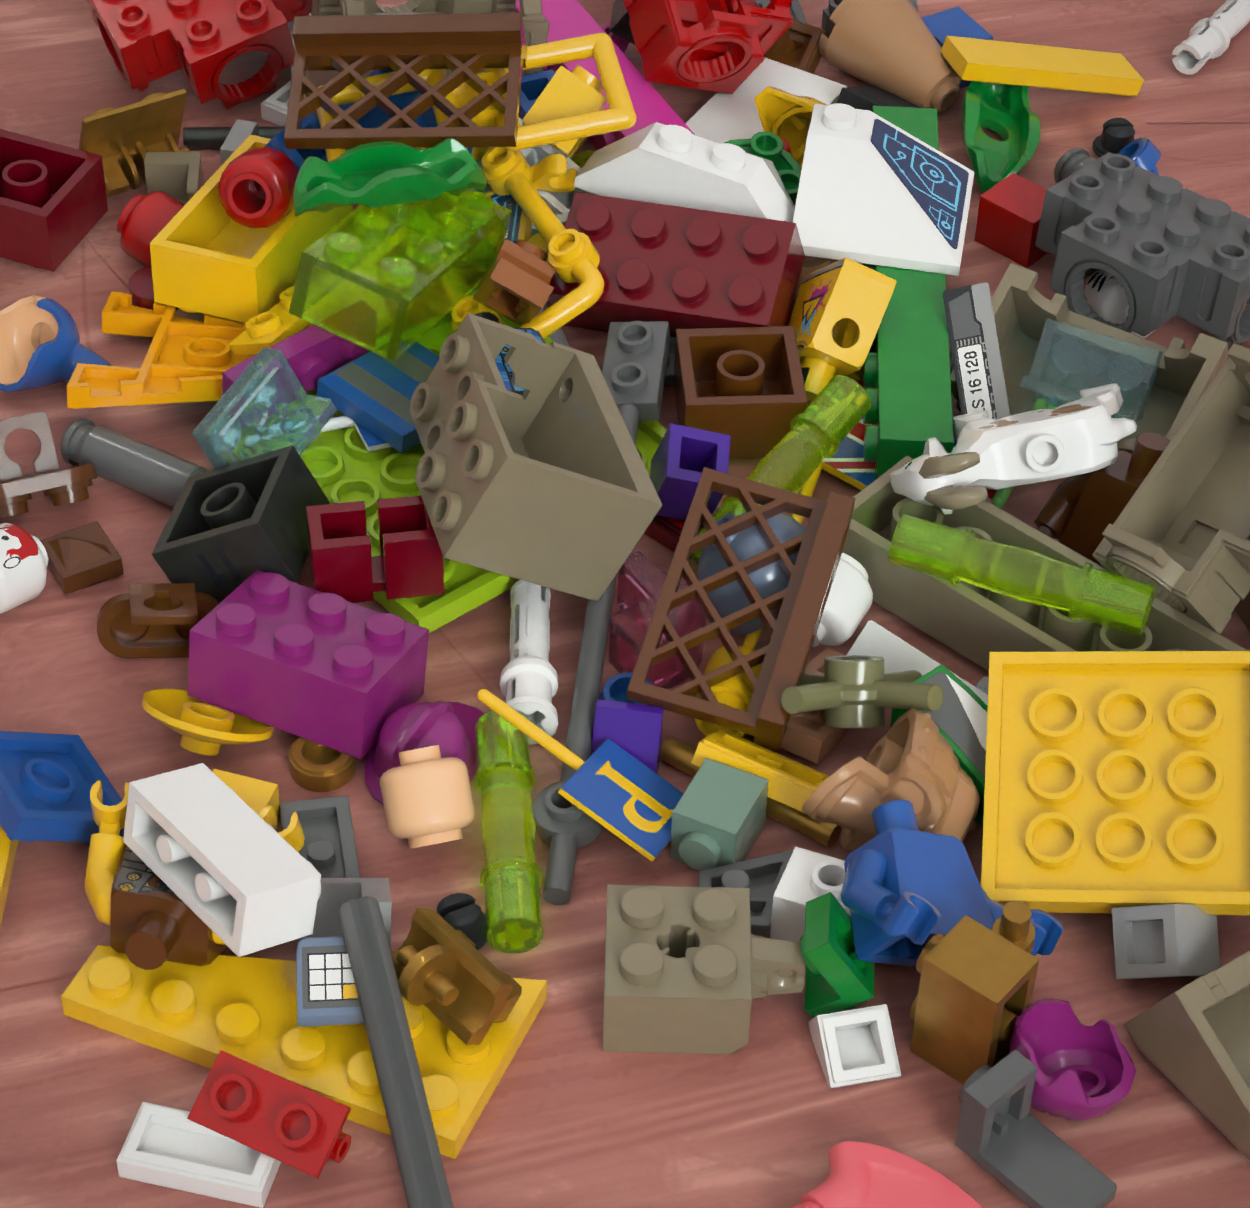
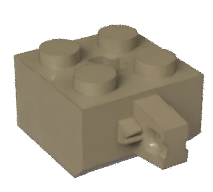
M607 884L603 1051L730 1055L749 1042L752 999L775 994L802 993L805 961L801 953L800 942L769 939L751 934L750 888Z

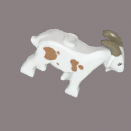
M1116 383L1081 390L1079 400L1061 405L1056 409L1028 411L998 420L989 418L988 411L986 410L953 417L954 439L958 441L951 453L945 451L943 445L936 437L929 438L925 442L923 455L890 473V482L895 493L925 505L936 506L940 508L944 515L952 514L953 510L979 504L986 500L988 497L986 488L998 490L1018 485L1050 481L1090 473L1115 463L1118 457L1117 443L1134 433L1137 425L1131 419L1111 418V415L1119 412L1123 403L1120 387Z

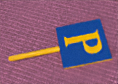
M487 689L478 691L477 698L480 702L576 771L558 791L561 796L648 860L654 861L671 841L672 812L684 793L608 738L585 762Z

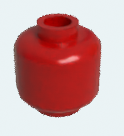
M269 147L252 148L231 161L222 172L218 186L220 203L227 215L238 224L252 229L268 228L283 219L294 208L293 192L299 171L293 161L281 151Z
M162 191L150 192L146 196L138 194L133 197L123 209L117 223V231L121 234V248L127 255L144 266H150V242L184 207V204Z

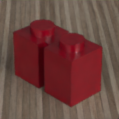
M421 495L377 500L380 556L374 557L371 554L370 535H367L364 501L306 506L313 589L323 593L337 594L352 603L374 601L373 592L381 591L386 592L387 600L444 594L443 554Z

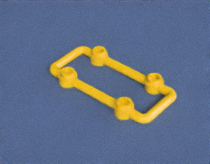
M473 147L471 155L477 163L482 160V171L492 191L497 195L511 194L548 242V260L556 270L555 272L559 279L566 283L578 282L580 284L573 291L536 315L529 323H525L518 328L535 330L541 340H543L599 300L604 289L603 277L597 269L600 255L586 234L580 233L575 229H566L529 182L531 167L520 150L509 151L504 147ZM421 201L388 205L389 233L403 232L406 240L397 251L405 259H418L452 308L451 325L453 331H457L467 313L475 315L489 312L496 315L499 323L504 325L498 313L473 299L474 295L471 296L436 247L439 240L438 229L425 212L413 208Z

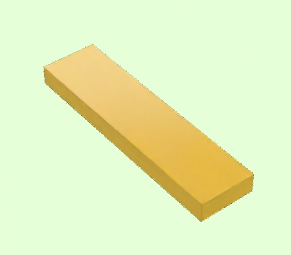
M946 36L940 51L961 80L1123 96H1138L1144 79L1120 53Z

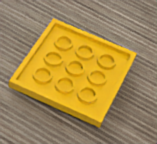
M1250 651L990 652L981 887L988 897L1002 905L1011 901H1021L1026 903L1030 909H1037L1046 913L1112 914V908L1195 904L1208 915H1250Z

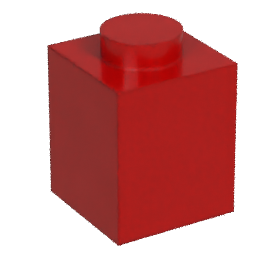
M1012 173L983 193L979 200L974 241L1026 268L1030 267L1047 254V252L1035 246L1047 189Z

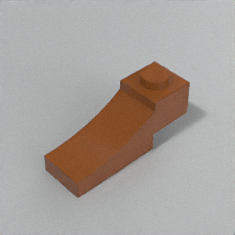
M505 239L476 287L477 292L473 299L517 325L522 326L525 323H529L543 309L554 289L549 284L556 270L551 264L546 262L548 255L539 247L521 239H518L516 244Z

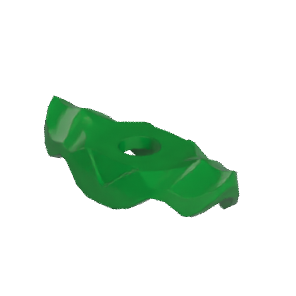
M971 81L965 91L961 114L962 138L981 194L991 189L1010 174L1015 173L1018 175L1031 160L1038 146L1041 129L1040 119L1030 108L1028 86ZM981 128L995 131L1004 141H998L989 137Z
M447 138L435 146L425 149L414 148L405 143L393 141L361 144L346 150L332 161H324L314 156L307 157L299 169L294 185L293 203L295 217L308 211L327 212L337 207L354 204L377 208L379 206L405 204L426 199L432 200L444 192L455 194L472 188L484 191L487 179L467 148L454 138Z

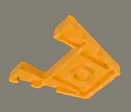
M111 291L102 310V333L154 338L140 368L77 363L67 384V408L80 409L222 401V372L256 355H234L229 345L231 341L246 330L245 323L208 314L204 315V322L176 316V307L156 302L153 303V310L132 305L131 294Z

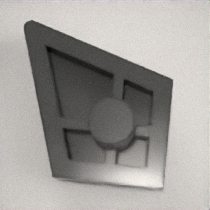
M794 850L699 871L698 887L750 888L751 934L769 936L773 895Z

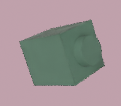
M706 758L672 812L670 858L685 863L699 871L745 861L765 827L769 780Z

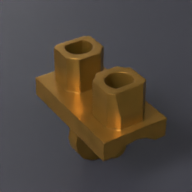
M417 907L411 918V929L400 948L391 955L401 995L412 1005H425L466 1045H480L492 1023H501L507 1020L522 994V987L511 976L497 969L475 948V943L460 930H455L432 908Z

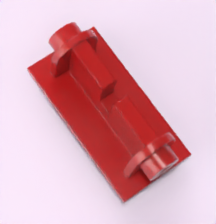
M220 1050L187 1119L317 1179L325 1163L329 1160L340 1163L345 1158L351 1145V1136L342 1132V1127L351 1111L350 1107Z

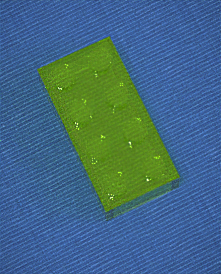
M462 190L455 194L444 192L432 200L426 199L405 204L379 206L377 208L360 205L302 251L289 313L394 362L449 313L457 302L465 298L478 286L496 251L504 242L512 210L494 203L488 195L472 190Z

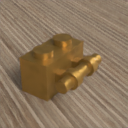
M1011 901L1005 904L1002 916L994 922L992 930L965 915L945 936L942 934L933 936L923 948L917 961L916 970L921 973L918 994L910 1009V1017L914 1019L910 1051L962 1085L980 1067L988 1065L992 1068L1009 1055L1011 1038L1017 1017L1032 1003L1039 959L1031 955L1036 930L1031 923L1032 911L1030 907L1021 901Z

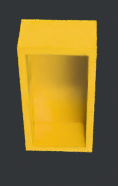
M250 134L150 242L154 302L178 307L184 312H199L246 323L250 318L269 311L280 301L279 295L298 281L353 215V205L337 207L327 212L308 211L295 217L293 208L283 219L268 228L252 229L235 222L227 215L220 203L218 186L222 172L231 161L252 148L264 147L271 140Z

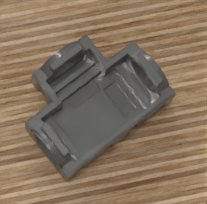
M1110 152L1046 190L1035 246L1055 256L1049 289L1067 297L1069 311L1128 333L1133 331L1143 337L1177 316L1215 335L1216 339L1227 342L1228 351L1233 343L1242 344L1250 340V302L1243 312L1250 298V218L1235 211L1232 212L1230 206L1223 201L1205 198L1191 190L1183 189V185L1178 180L1167 176H1159L1140 166L1136 167L1135 162L1131 158ZM1097 268L1113 275L1125 290L1129 305L1125 323L1113 324L1110 321H1105L1087 303V298L1084 295V279L1092 275Z

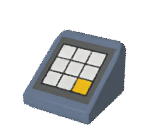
M344 936L299 939L296 944L298 1026L365 1024Z

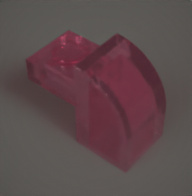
M640 550L631 553L618 571L617 606L621 611L610 615L609 662L620 674L633 673L667 576L666 571L658 570ZM687 583L679 585L678 591L688 587ZM696 599L672 609L668 617L679 637L706 626V615ZM664 633L658 648L669 643ZM705 642L688 649L698 668L704 657ZM677 655L652 666L648 676L653 685L665 689L677 686L690 678Z

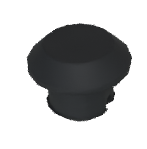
M1112 118L1103 124L1102 135L1096 137L1093 141L1092 150L1099 158L1108 152L1118 154L1125 146L1134 141V126L1124 118Z
M465 893L451 894L443 898L438 903L436 913L455 930L463 932L475 943L477 950L482 948L490 938L491 925L488 917L481 911V907L475 904L476 899Z

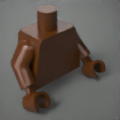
M1156 433L1138 434L1132 454L1118 450V457L1114 464L1090 473L1067 478L1056 488L1035 519L1034 523L1038 527L1037 530L1051 538L1059 539V543L1103 567L1092 556L1104 538L1102 533L1109 523L1114 524L1168 446L1170 440Z

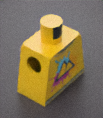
M846 257L803 276L789 326H794L808 401L825 403L834 379L861 369L893 294L897 280Z

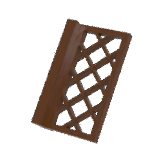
M521 13L294 16L292 36L296 48L284 133L287 149H345L361 144L383 141L401 142L414 148H429L447 138H454L465 147H516L523 68H526L527 44ZM482 68H508V73L491 86L476 75ZM425 69H450L453 71L433 87L419 76ZM337 70L339 72L338 75L319 89L307 79L308 71ZM369 70H394L396 72L376 88L362 77ZM466 82L479 95L462 108L457 109L445 96ZM352 83L365 96L344 111L331 98ZM409 83L422 95L403 110H400L388 97ZM491 104L504 115L503 127H478L471 121L472 118ZM433 105L449 117L437 127L421 128L413 121ZM320 106L334 118L321 129H301L302 120ZM376 106L391 117L379 128H363L356 122Z
M704 467L627 689V699L651 706L664 707V710L755 736V744L779 753L791 714L786 712L782 706L781 696L786 688L801 685L848 537L855 498L830 491L826 502ZM715 491L738 498L747 513L718 526L706 507L711 492ZM784 511L809 518L805 533L783 543L779 542L766 521ZM702 522L706 532L697 535ZM755 525L770 549L740 562L726 538ZM715 544L729 568L699 581L688 563L689 556L694 552ZM798 552L795 565H793L789 555ZM777 561L789 580L786 589L762 599L748 574ZM683 577L688 587L678 591ZM737 580L751 605L721 618L707 593ZM696 599L710 624L679 637L668 618L670 611ZM781 606L775 621L770 611ZM759 617L771 637L769 645L744 656L729 630ZM664 633L669 643L658 648ZM718 636L732 662L702 675L688 649ZM677 655L691 681L672 690L646 683L652 666ZM762 663L757 679L751 668ZM737 674H741L752 693L747 712L719 704L710 687ZM699 693L702 699L693 697V695Z

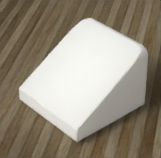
M887 1004L817 1015L808 1022L811 1038L829 1089L901 1076Z

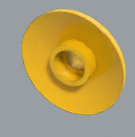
M150 690L145 692L141 703L143 709L159 723L182 735L180 741L182 748L201 755H218L221 744L239 745L267 740L272 736L274 727L190 697L188 696V690Z

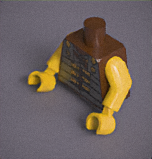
M101 780L95 782L90 790V801L93 819L96 825L99 826V833L91 835L84 887L87 898L99 922L110 925L111 948L117 953L126 954L131 963L145 970H154L165 961L195 966L211 964L227 945L123 842L124 837L120 836V830L125 828L129 783L125 782L124 799L117 805L107 806L102 804L103 790ZM269 805L263 808L258 815L276 831L277 816L274 807ZM294 812L289 826L277 833L299 852L304 846L305 837L297 812Z

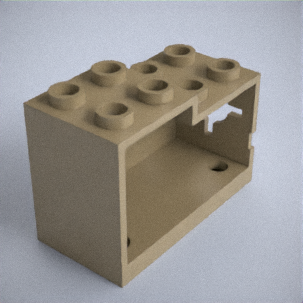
M470 313L466 314L457 331L450 334L444 341L439 361L426 382L419 384L415 389L409 409L425 452L419 461L415 480L443 557L598 602L662 507L656 489L594 355L553 341L549 345L537 341L534 335ZM504 345L511 346L504 360L512 369L513 377L511 380L513 385L525 389L522 395L506 389L494 361Z

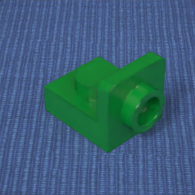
M831 892L806 902L804 935L800 938L801 953L807 965L805 1011L813 1019L817 1015L853 1008L861 1002L874 998V962L857 960L850 915Z

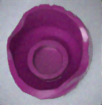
M1054 998L1042 999L1030 1004L1017 1017L1009 1054L1017 1050L1038 1067L1031 1106L1035 1110L1043 1113L1048 1112L1051 1116L1062 1117L1069 1121H1081L1103 1115L1127 1097L1136 1074V1069L1125 1046L1120 1042L1114 1025L1109 1021L1101 1019L1093 1026L1084 1025L1076 1017L1068 1001Z

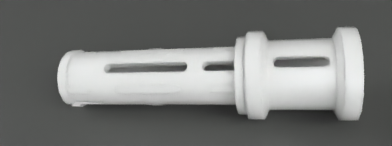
M519 580L511 587L510 662L502 669L499 685L502 694L506 698L507 705L552 737L558 726L557 710L552 705V698L556 695L558 689L557 671L549 663L551 591L548 587L541 588V585ZM499 715L498 724L500 731L507 739L517 744H538Z

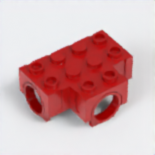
M87 0L92 18L101 33L116 68L122 78L129 82L132 89L138 88L142 91L149 87V82L181 69L201 104L217 98L222 101L225 109H228L277 88L275 82L281 70L294 64L295 50L288 23L294 20V16H309V13H312L313 0ZM256 50L268 53L263 67L253 77L237 84L229 85L218 82L223 68L235 57Z
M623 0L625 9L628 10L630 16L629 24L637 52L641 55L642 70L646 81L733 94L765 60L764 54L794 23L789 9L792 0H770L766 8L757 7L756 0Z

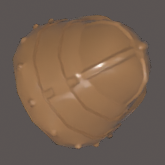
M912 708L896 720L884 737L876 743L866 760L859 756L843 765L823 781L803 804L802 811L814 821L834 823L843 827L840 844L845 851L852 852L877 836L872 818L873 810L884 803L896 800H907L913 804L920 831L954 836L962 842L967 833L973 831L976 827L975 818L981 798L973 780L960 767L958 758L953 753L954 749L939 733V728L931 719V715Z

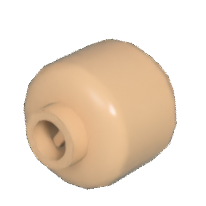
M439 745L399 752L401 766L388 769L380 778V787L390 833L400 839L407 838L409 849L463 839L461 828L468 826L475 818L474 802L465 762L455 757L441 758Z

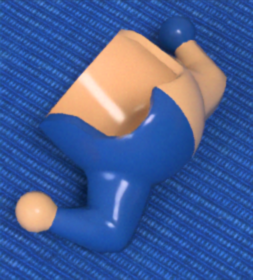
M31 295L18 300L0 311L1 391H26L60 381L69 382L77 363L112 366L100 355L80 344L77 324L71 314L53 299Z

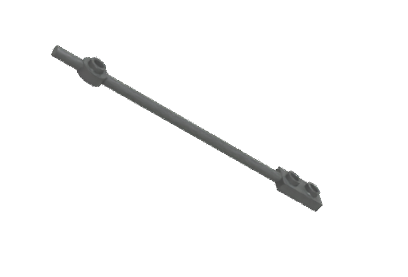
M668 321L610 322L602 374L635 446L639 421L660 420L671 340ZM617 574L598 602L590 599L587 600L565 744L567 749L585 762L591 756L595 710L597 699L600 696ZM564 762L562 764L560 781L544 788L536 797L533 805L538 835L544 843L550 846L543 898L546 902L553 905H563L570 901L577 849L593 842L603 828L601 824L558 793L560 788L576 772Z

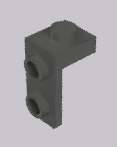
M1014 1050L992 1068L984 1065L977 1069L967 1079L959 1095L962 1105L955 1145L1031 1208H1104L1115 1197L1116 1184L1029 1114L1038 1067L1017 1050Z

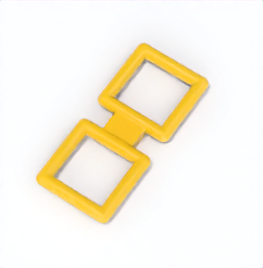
M596 33L527 46L526 68H523V70L594 57L610 109L520 126L518 119L516 147H504L505 149L516 151L626 130L634 126L636 113L609 35ZM482 68V73L476 75L491 86L508 73V68ZM425 69L419 74L432 87L448 76L446 69ZM396 72L363 78L376 88ZM464 82L445 96V98L457 109H460L478 96L479 93ZM351 83L331 98V100L339 106L357 102L365 95ZM407 83L392 95L417 90ZM491 104L472 118L471 121L478 127H503L504 115ZM435 105L432 106L438 126L449 117ZM321 106L316 109L321 129L334 118ZM349 148L325 149L327 160L332 161L338 158Z

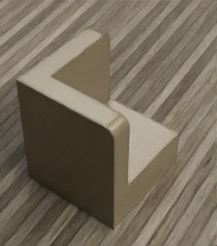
M201 151L145 152L144 169L147 194L162 191L185 205L204 185Z

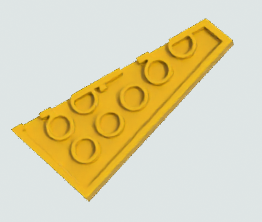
M97 945L61 995L63 1013L66 1016L209 1069L212 1068L220 1050L350 1107L351 1111L347 1120L391 1136L365 1024L298 1026L296 961L218 955L209 965L195 966L165 961L154 970H145L135 966L130 962L126 954L117 953L111 946ZM513 978L522 987V994L507 1020L501 1023H492L480 1045H466L425 1005H412L402 996L440 1154L456 1159L547 999V980Z

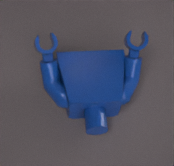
M890 801L876 807L872 812V818L877 836L848 854L844 863L846 875L840 894L842 903L850 909L857 960L916 967L918 958L928 941L936 934L945 936L965 915L992 930L994 922L1002 916L1004 905L990 899L979 884L964 844L954 836L920 831L913 804L910 801ZM1031 909V923L1036 930L1031 955L1035 956L1037 953L1046 956L1050 955L1063 932V926L1050 914L1037 909Z

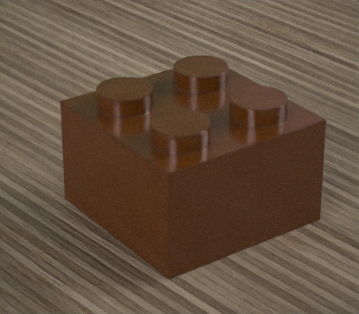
M794 326L676 329L674 392L679 425L731 435L729 459L803 457L807 398Z

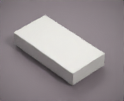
M142 1102L116 1161L119 1177L255 1207H264L279 1169L280 1161L187 1119L189 1111Z

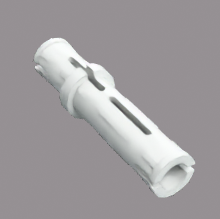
M1227 0L1210 18L1199 20L1191 28L1189 37L1177 45L1172 52V55H1177L1172 59L1176 69L1186 75H1193L1209 59L1221 56L1229 47L1230 39L1235 37L1250 22V0Z

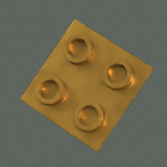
M185 88L167 94L162 92L153 93L140 102L116 109L112 107L102 108L95 111L89 117L82 118L79 150L102 156L107 198L129 191V187L132 190L138 189L140 187L139 174L146 184L144 169L145 152L189 151L187 146L178 147L187 96Z

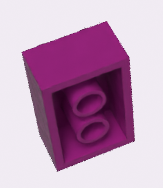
M257 569L190 629L188 696L362 759L376 745L379 732L385 720L398 708L415 703L424 694L429 629L406 622L397 615L380 613L346 601L337 594L323 593L289 581L280 574L266 573Z

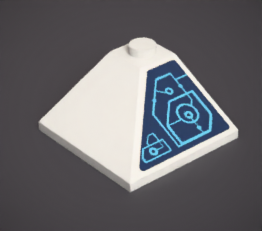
M842 103L830 105L814 104L793 222L796 223L804 254L805 256L841 260L846 257L858 263L959 276L974 171L872 111L854 109L852 106Z

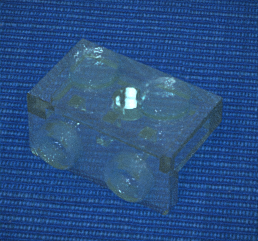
M1047 318L1030 375H1023L1020 387L1035 391L1032 402L1035 403L1037 399H1044L1048 405L1059 407L1079 400L1081 390L1116 383L1120 387L1123 403L1119 412L1111 415V418H1127L1134 421L1142 420L1163 352Z
M264 347L192 431V434L214 469L291 445L301 455L307 446L319 436L321 429L335 414L336 407L331 399L307 395L282 351Z

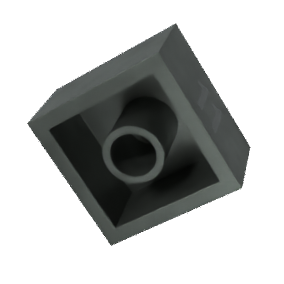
M293 445L189 476L151 555L171 583H194L195 592L208 594L220 603L257 569L266 573L280 574L289 581L295 582L301 574L302 567L309 553L306 506L325 505L330 502Z

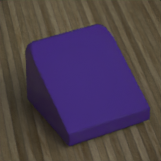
M597 699L591 755L608 738L658 774L660 750L662 748L664 707Z

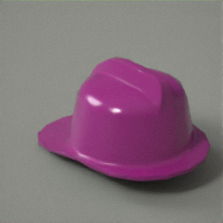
M419 702L398 708L385 720L379 732L377 743L365 762V784L372 797L384 806L380 778L388 769L401 766L399 752L439 745L441 758L455 757L465 762L469 781L471 782L496 754L499 748L498 728L491 717L481 710L459 702Z

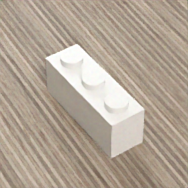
M204 763L129 782L123 842L238 957L313 934L317 901L321 895V873Z

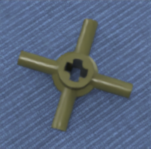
M859 655L832 656L824 658V676L804 674L800 686L788 687L783 691L781 703L784 710L790 714L825 709V726L872 728L885 725V707L910 710L915 708L922 711L936 712L943 704L944 695L942 688L937 684L912 683L922 677V674L916 670L884 674L883 657Z

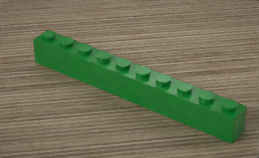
M873 105V113L939 151L937 108ZM862 263V265L897 280L893 294L863 364V387H870L865 388L863 424H874L866 425L864 461L875 462L876 480L904 457L909 456L915 459L923 455L925 442L929 438L936 437L947 453H951L953 450L949 336L943 300V292L946 291V276L940 273Z

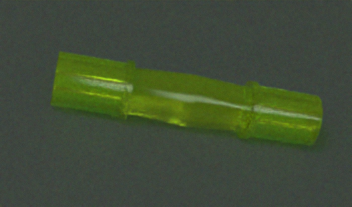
M834 376L803 413L797 414L792 419L790 424L791 430L759 462L747 479L798 493L824 458H831L837 453L839 444L871 408L870 397L864 388L847 376ZM726 495L722 500V506L712 517L716 522L724 515L734 514L736 517L746 512L738 498ZM703 526V528L697 533V535L706 532V529H705L704 526ZM703 549L690 554L697 564Z
M907 514L901 516L896 526L889 551L890 564L949 580L951 585L959 586L961 581L1014 600L1069 612V619L1077 621L1079 618L1138 636H1142L1156 592V585L1093 568L1091 563L1086 562L1083 568L1030 549L977 538L972 529L966 528L963 531Z
M491 711L480 717L475 726L477 753L475 787L481 795V836L485 866L480 873V885L485 897L488 943L500 952L517 954L532 950L543 939L540 894L543 874L541 867L536 863V826L531 791L535 787L536 778L535 771L531 766L529 737L500 715Z

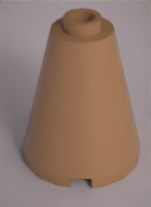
M843 0L835 8L829 18L835 24V27L829 38L822 33L819 40V54L830 65L868 85H875L921 108H937L938 112H944L955 103L960 94L958 86L961 78L940 52L942 47L909 0Z

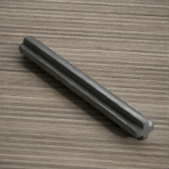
M370 896L350 899L341 904L339 919L408 1207L454 1208L379 903Z

